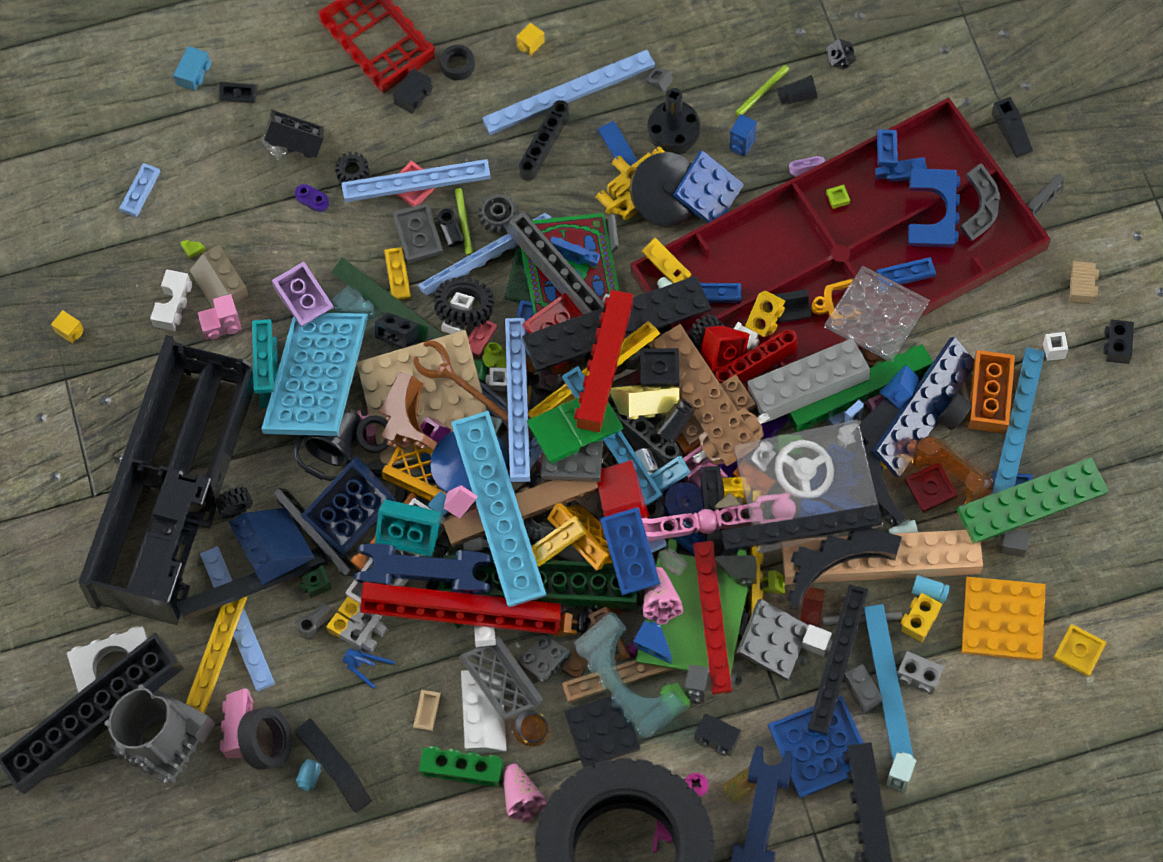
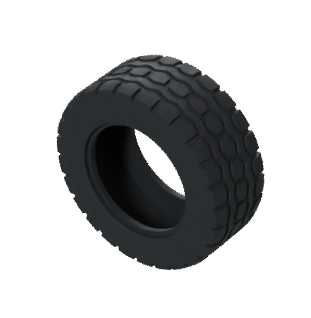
M616 758L615 761H611V759L596 762L594 766L588 765L578 770L576 775H571L559 785L560 788L556 789L550 796L547 806L543 808L538 821L539 825L535 835L536 862H575L576 844L586 826L598 816L617 809L639 810L656 818L667 829L673 840L676 850L674 862H714V832L709 814L705 806L702 805V800L694 789L689 788V784L679 775H674L668 768L659 764L653 765V762L636 759L635 761L632 758Z

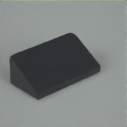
M220 82L219 100L255 103L258 84Z

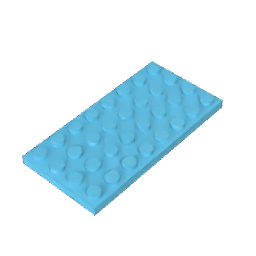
M324 313L302 327L293 316L275 379L274 392L271 393L262 425L263 434L338 436L368 321L367 314Z

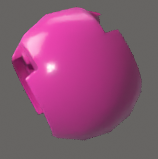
M694 772L685 778L689 788H692V782L695 784L700 782L699 787L693 788L699 797L706 794L709 782L703 774Z

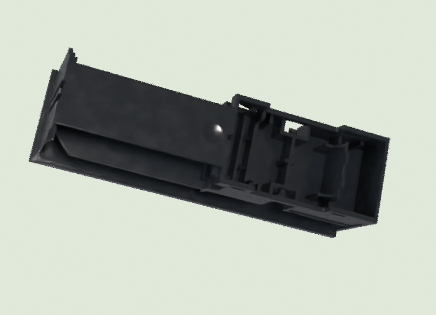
M165 336L78 581L90 608L98 610L101 606L110 607L178 625L181 615L176 609L175 603L186 599L191 587L182 582V575L198 528L201 526L210 529L217 510L215 499L219 496L254 393L253 371L251 364L246 360L186 346L175 342L173 336ZM183 373H186L188 376H191V373L199 374L168 467L161 465L160 468L151 466ZM221 380L237 384L206 477L202 473L196 477L189 475ZM143 487L151 489V487L159 489V493L126 588L109 585ZM203 502H206V505L198 513L189 511L192 503L203 505ZM206 512H210L208 521H204ZM186 516L194 517L196 519L194 520L191 518H187ZM181 543L186 544L182 558L179 561L176 557ZM183 589L182 598L177 599L179 591Z

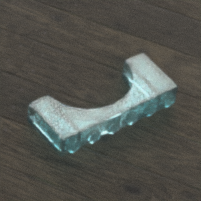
M610 612L574 642L577 646L575 650L582 658L585 657L587 659L589 669L599 675L601 678L599 681L605 689L609 688L615 703L622 705L625 709L623 711L624 715L630 721L633 720L637 725L635 727L637 732L642 737H652L684 711L687 706L675 691H670L657 698H646L634 693L625 685L616 668L615 649L620 636L627 628L615 613Z

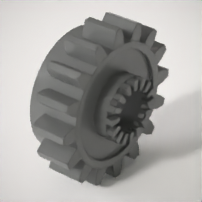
M496 194L492 197L488 196L487 200L482 201L483 206L479 205L480 212H478V218L480 219V224L484 225L485 230L491 228V233L498 230V233L501 234L503 229L507 230L509 221L519 215L517 204L513 203L511 197L508 199L505 194L503 196Z
M534 516L525 522L528 537H533L537 541H540L557 529L545 516Z

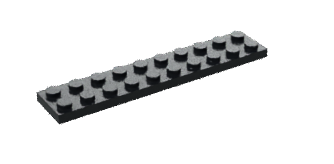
M697 276L633 297V306L624 339L647 321L658 330L709 312L711 306ZM601 308L523 335L521 339L535 372L590 354L593 344H597L598 340L595 339L597 328L602 326L600 324V316L602 312L605 313L606 308Z

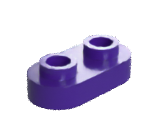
M307 184L299 185L295 189L296 200L316 212H323L329 207L328 197L321 191Z

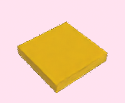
M1071 624L1053 659L1089 677L1107 642Z

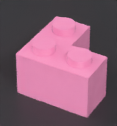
M231 294L213 299L215 308L197 312L206 340L216 339L221 335L234 334L242 330Z

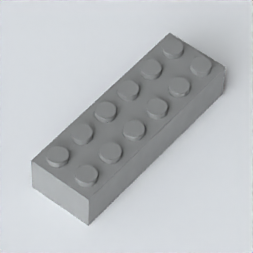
M851 338L747 381L748 393L755 402L758 413L762 415L767 412L770 419L764 422L766 423L869 380L870 368L854 339Z

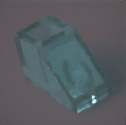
M349 285L332 299L333 306L339 313L367 314L368 319L376 317L374 305L369 300L365 301L362 298V294L356 288L352 289Z

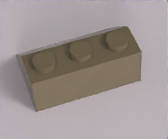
M220 245L203 253L190 269L192 276L212 308H215L213 302L215 298L231 294L236 305L249 297L246 286Z

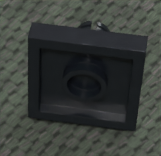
M679 348L640 349L641 387L680 385Z

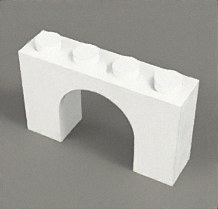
M143 626L132 627L128 632L122 634L115 633L107 639L94 640L90 645L84 647L77 646L67 652L78 693L97 679V665L105 655L116 651L128 654L148 638Z

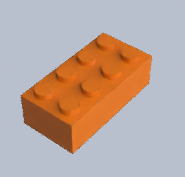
M977 350L973 358L974 366L969 399L972 407L968 412L967 429L1005 434L1010 420L1015 355Z

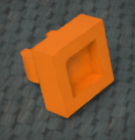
M564 613L560 615L559 631L554 636L561 638L577 633V631L571 629V625L577 624V620L572 619L573 614Z

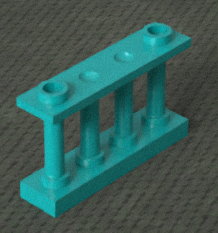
M271 319L252 321L254 393H259L260 409L268 407L271 393L274 392V383L278 372L277 337H272Z

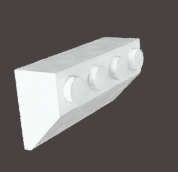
M461 671L466 754L468 752L479 754L507 752L505 721L501 719L469 671ZM480 673L481 678L488 681L489 676ZM492 679V683L501 686V680ZM491 688L493 695L499 697L500 691Z

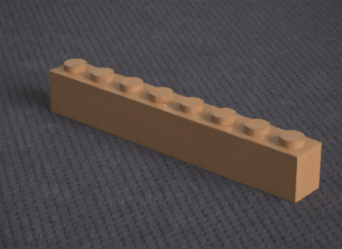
M543 480L536 487L522 488L519 490V493L515 494L522 519L526 520L552 510L557 503L565 505L597 493L598 486L596 481ZM475 508L467 509L461 518L451 515L443 522L452 548L486 535L479 511Z

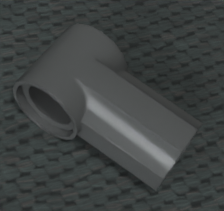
M323 603L308 616H303L298 620V630L302 638H313L320 628L331 621L335 613L328 604ZM305 625L312 626L309 630L302 629Z

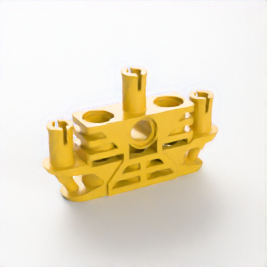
M659 146L657 147L658 151L655 149L652 155L665 151ZM647 153L632 166H629L620 155L617 156L618 160L616 158L613 160L612 164L621 174L607 184V192L609 194L612 193V197L616 198V200L614 201L605 190H601V193L599 192L596 195V199L606 208V214L621 215L623 220H628L638 213L630 196V177H632L637 166L651 156L650 153Z

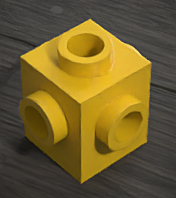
M745 477L722 478L723 498L731 493L735 498H743V505H746L747 497H750V485L746 484Z

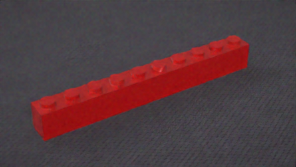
M363 582L360 613L558 634L561 604L528 601L508 607L506 598Z

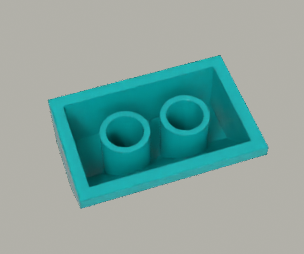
M385 499L378 510L375 543L395 546V549L432 557L440 529L442 512Z

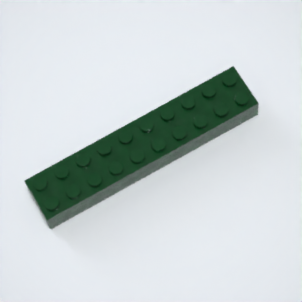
M444 555L443 559H455L456 555ZM494 560L491 565L478 567L474 571L473 577L478 581L489 584L490 590L488 593L476 595L505 598ZM547 560L542 565L537 566L546 596L531 601L558 603L561 606L608 607L610 609L638 610L639 591L622 595L613 563L604 564L601 570H596L589 562ZM441 582L440 591L453 592V583Z

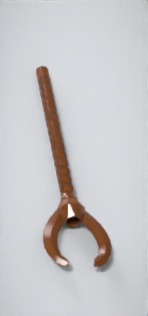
M424 342V346H431L439 352L443 363L439 365L438 371L424 368L419 363L418 357L415 356L413 363L421 375L429 378L451 379L508 422V413L454 372L449 355L439 342Z

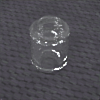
M671 548L668 550L664 549L658 557L660 559L659 564L678 577L688 567L686 560Z

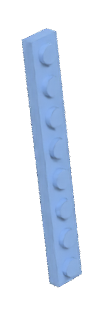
M486 159L343 182L342 189L344 201L350 202L491 178L488 160Z
M543 213L533 220L549 219L551 216ZM506 234L418 284V287L425 295H432L436 293L441 283L445 284V280L448 279L451 282V279L454 277L466 276L470 273V270L475 267H482L486 264V261L501 256L502 252L507 249H513L518 244L509 234Z
M218 546L200 553L214 588L232 581ZM243 608L234 632V638L255 689L258 692L275 685V682Z

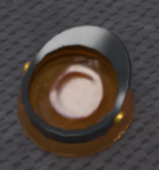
M524 711L517 716L513 731L520 743L533 747L543 744L548 739L550 728L542 714L534 711Z

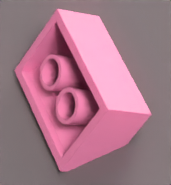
M241 689L227 694L226 701H223L222 711L225 713V720L221 722V731L224 732V740L220 741V751L223 752L225 758H243L238 746L237 731L243 715L253 710V699L248 689Z

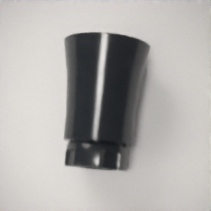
M812 75L777 88L781 105L818 99Z
M680 398L677 404H674L663 419L654 426L657 433L664 439L676 443L680 433L695 411L694 406L685 399Z

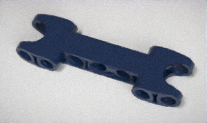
M375 543L358 546L357 553L372 558L374 563L369 570L355 573L354 580L356 582L391 585L392 578L453 583L452 591L457 593L481 594L488 593L490 590L489 584L478 581L473 577L474 571L478 567L493 563V557L490 555L460 550L456 551L455 559L395 555V546Z
M756 746L750 762L747 780L748 783L756 784L745 846L735 844L731 862H775L776 852L767 850L778 788L789 789L792 774V752L785 751L781 762L775 766H770L764 762V747Z

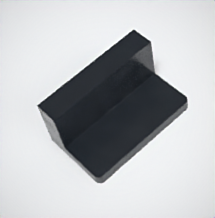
M807 289L775 295L785 300L783 305L785 307L784 312L778 317L776 324L811 318Z

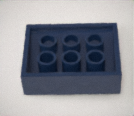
M355 456L302 513L301 517L344 555L378 519V510L384 500L395 501L396 499L375 474Z
M286 508L246 512L228 521L239 545L262 585L315 558Z

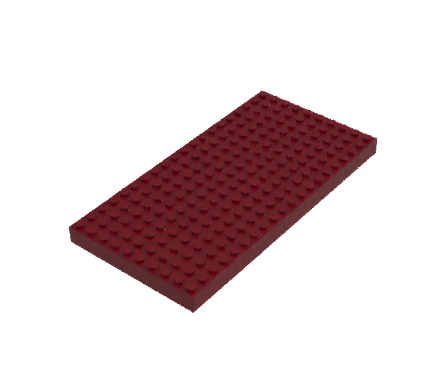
M948 97L887 130L897 131L898 161L924 157L927 169L957 170V176H960V186L956 187V194H959V205H956V213H959V222L955 224V231H958V242H955L953 248L908 246L909 224L932 225L940 222L946 215V204L942 197L934 192L909 191L910 180L898 182L887 181L886 178L876 180V168L883 167L878 166L876 135L665 245L664 247L692 274L690 277L697 276L700 283H741V303H709L711 306L709 312L667 326L669 331L681 324L690 338V334H692L690 328L694 329L692 324H697L696 320L698 318L702 320L701 316L703 315L706 318L707 315L716 316L725 327L734 329L738 322L745 327L759 293L767 291L776 295L807 289L811 318L778 323L775 332L766 337L758 334L759 346L785 330H793L797 335V352L784 360L778 361L776 365L754 377L757 378L851 338L854 339L859 350H861L865 346L873 344L1046 251L1051 239ZM982 163L997 185L1000 195L998 203L999 212L995 221L987 230L973 241H969L959 226L977 212L979 196L965 174ZM844 185L850 198V204L832 209L826 190ZM646 256L630 263L631 275L643 294L659 289L657 285L658 280L666 276ZM931 257L936 271L935 277L881 289L876 270ZM678 270L673 273L675 277L680 274ZM853 279L852 288L833 290L831 297L834 309L839 315L860 310L861 316L859 320L834 323L828 313L822 315L813 313L811 309L812 302L816 297H824L827 285ZM768 302L767 306L771 310L770 302ZM761 319L760 323L763 327H765L766 323L763 319ZM694 344V346L696 347V349H697L698 352L700 353L701 350ZM745 382L743 386L748 392V382Z

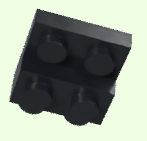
M548 368L534 373L529 409H533L566 384L562 379V376L565 374H552V370Z

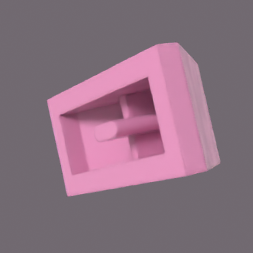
M463 486L454 488L446 494L444 509L461 518L476 500L477 495Z

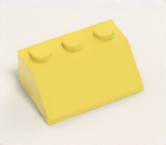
M641 385L611 388L610 391L619 414L627 416V419H638L639 415L655 417L657 413L666 415L673 405L679 401V388L674 386L641 387Z

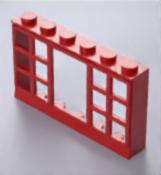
M335 0L318 12L320 23L382 94L405 79L412 68L418 70L435 59V48L432 43L424 39L422 32L413 27L412 21L408 17L405 18L400 7L395 6L392 0H376L367 7L360 0ZM356 1L362 10L352 16L346 8ZM380 4L386 12L375 18L369 10ZM343 11L349 19L338 25L332 17ZM366 13L372 21L362 27L355 19ZM390 15L407 36L370 61L352 40ZM352 22L359 30L348 36L342 28ZM411 39L417 48L407 54L401 45ZM397 48L403 54V57L393 63L387 54ZM420 50L423 52L421 55H419V56L416 57L415 59H412V58H411V56H413L414 54H416V53L419 52ZM384 58L390 66L379 72L373 64ZM406 60L409 61V63H407L406 65H404L402 68L399 69V68L397 67L398 65H400V64L403 63L404 61H406ZM392 69L396 71L387 78H384V75Z

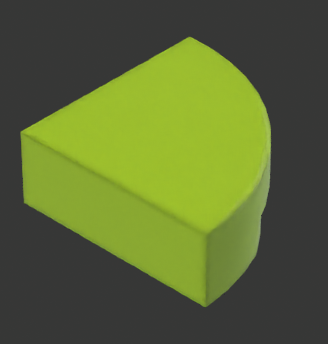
M189 240L180 242L189 259L206 250L200 242Z

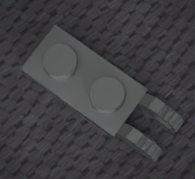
M1054 175L1051 178V183L1047 187H1043L1035 199L1032 198L1028 201L1027 207L1034 216L1061 192L1064 185L1063 175Z

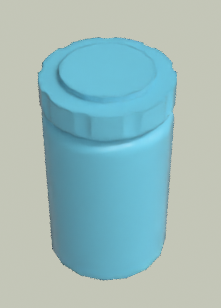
M917 575L911 593L918 596L923 593L944 604L950 585H944L941 582Z

